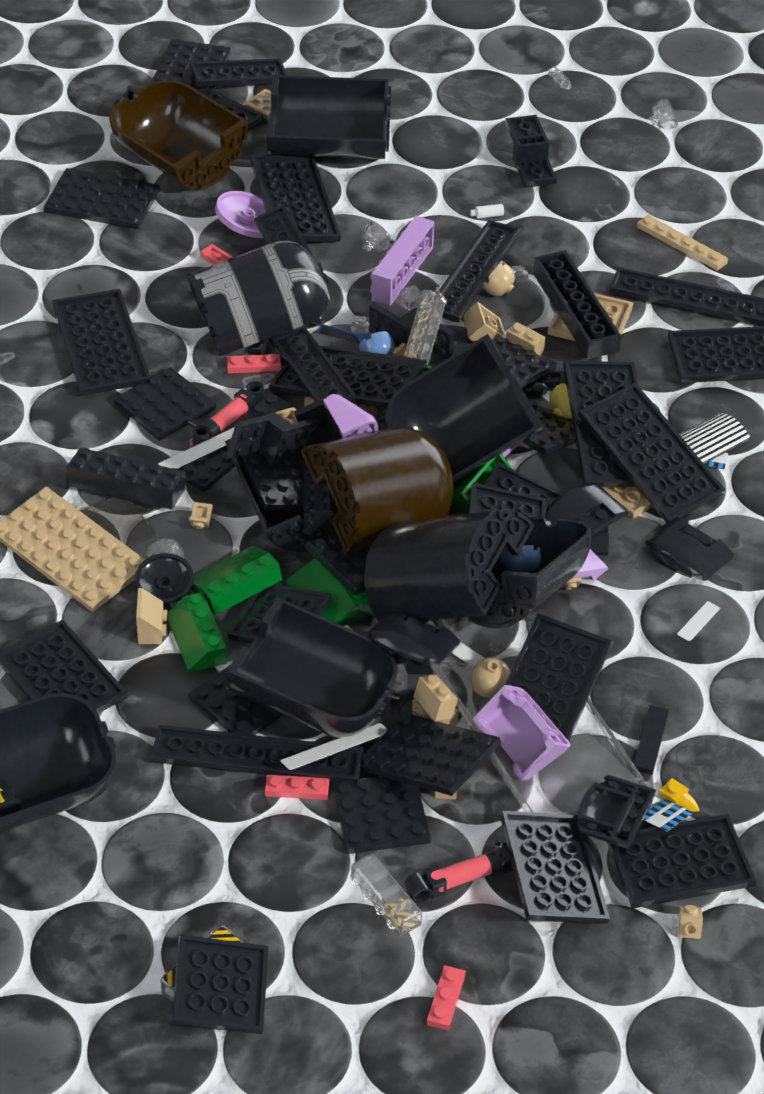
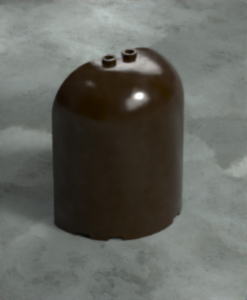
M173 80L157 81L144 86L134 93L133 100L125 98L116 104L109 114L112 132L123 147L192 190L196 188L202 190L216 184L231 170L229 167L234 160H238L242 152L241 145L243 140H246L248 133L247 120L190 85Z
M392 427L310 445L301 450L315 485L322 484L326 480L339 510L330 520L345 554L370 548L376 537L391 525L443 518L447 516L450 510L454 491L450 464L440 446L429 435L420 430L410 427Z

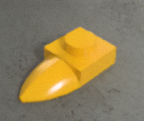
M671 778L659 790V796L691 812H699L696 801L688 794L689 789L675 779Z

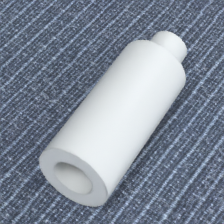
M503 204L477 206L474 210H470V216H476L477 219L504 216Z

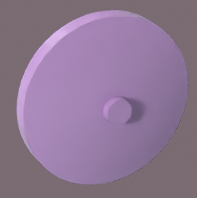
M229 191L219 196L215 205V212L224 225L239 234L263 238L254 222V218L266 212L261 197L243 191Z

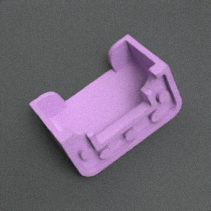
M332 394L323 399L324 406L329 410L343 438L378 431V424L374 416L342 396Z
M504 685L472 719L479 732L500 737L502 743L500 746L515 762L513 773L520 780L530 779L570 747V743L531 696L520 687Z

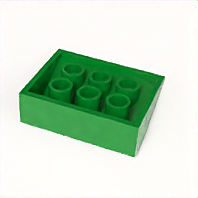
M251 546L195 575L192 589L195 593H204L210 610L214 615H217L281 581L282 576L279 563L269 552Z
M316 559L285 581L287 586L331 594L332 601L322 617L341 626L373 615L366 591L354 596Z

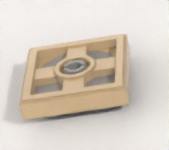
M264 89L246 101L244 106L263 114V118L268 120L271 114V92Z

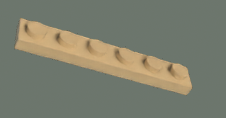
M649 215L637 222V228L716 271L728 262L726 256Z

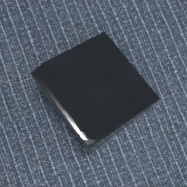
M265 339L253 344L247 353L249 355H269L274 351V348L270 341Z

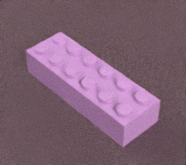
M415 216L408 223L405 231L401 232L399 239L394 241L393 247L386 252L383 260H380L377 268L371 272L370 279H372L370 293H372V301L391 306L433 249L434 221Z

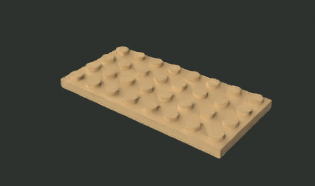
M47 486L0 520V542L92 613L134 581L137 568L145 560Z

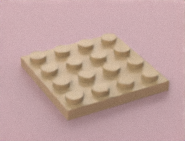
M595 294L622 335L633 309V302ZM556 311L548 328L547 335L575 341Z

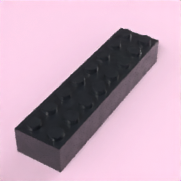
M564 250L534 257L533 274L585 357L590 359L620 352L621 334L567 251Z

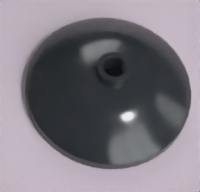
M160 553L148 557L139 565L135 573L137 590L138 588H143L163 601V604H170L181 600L190 592L194 583V574L190 564L184 558L171 553Z

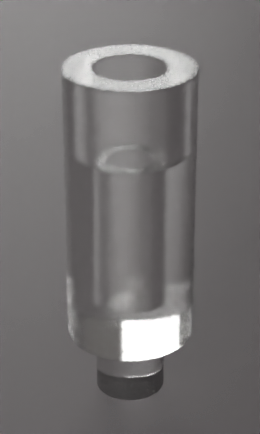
M556 66L552 67L548 72L549 76L562 89L570 90L572 87L571 81Z

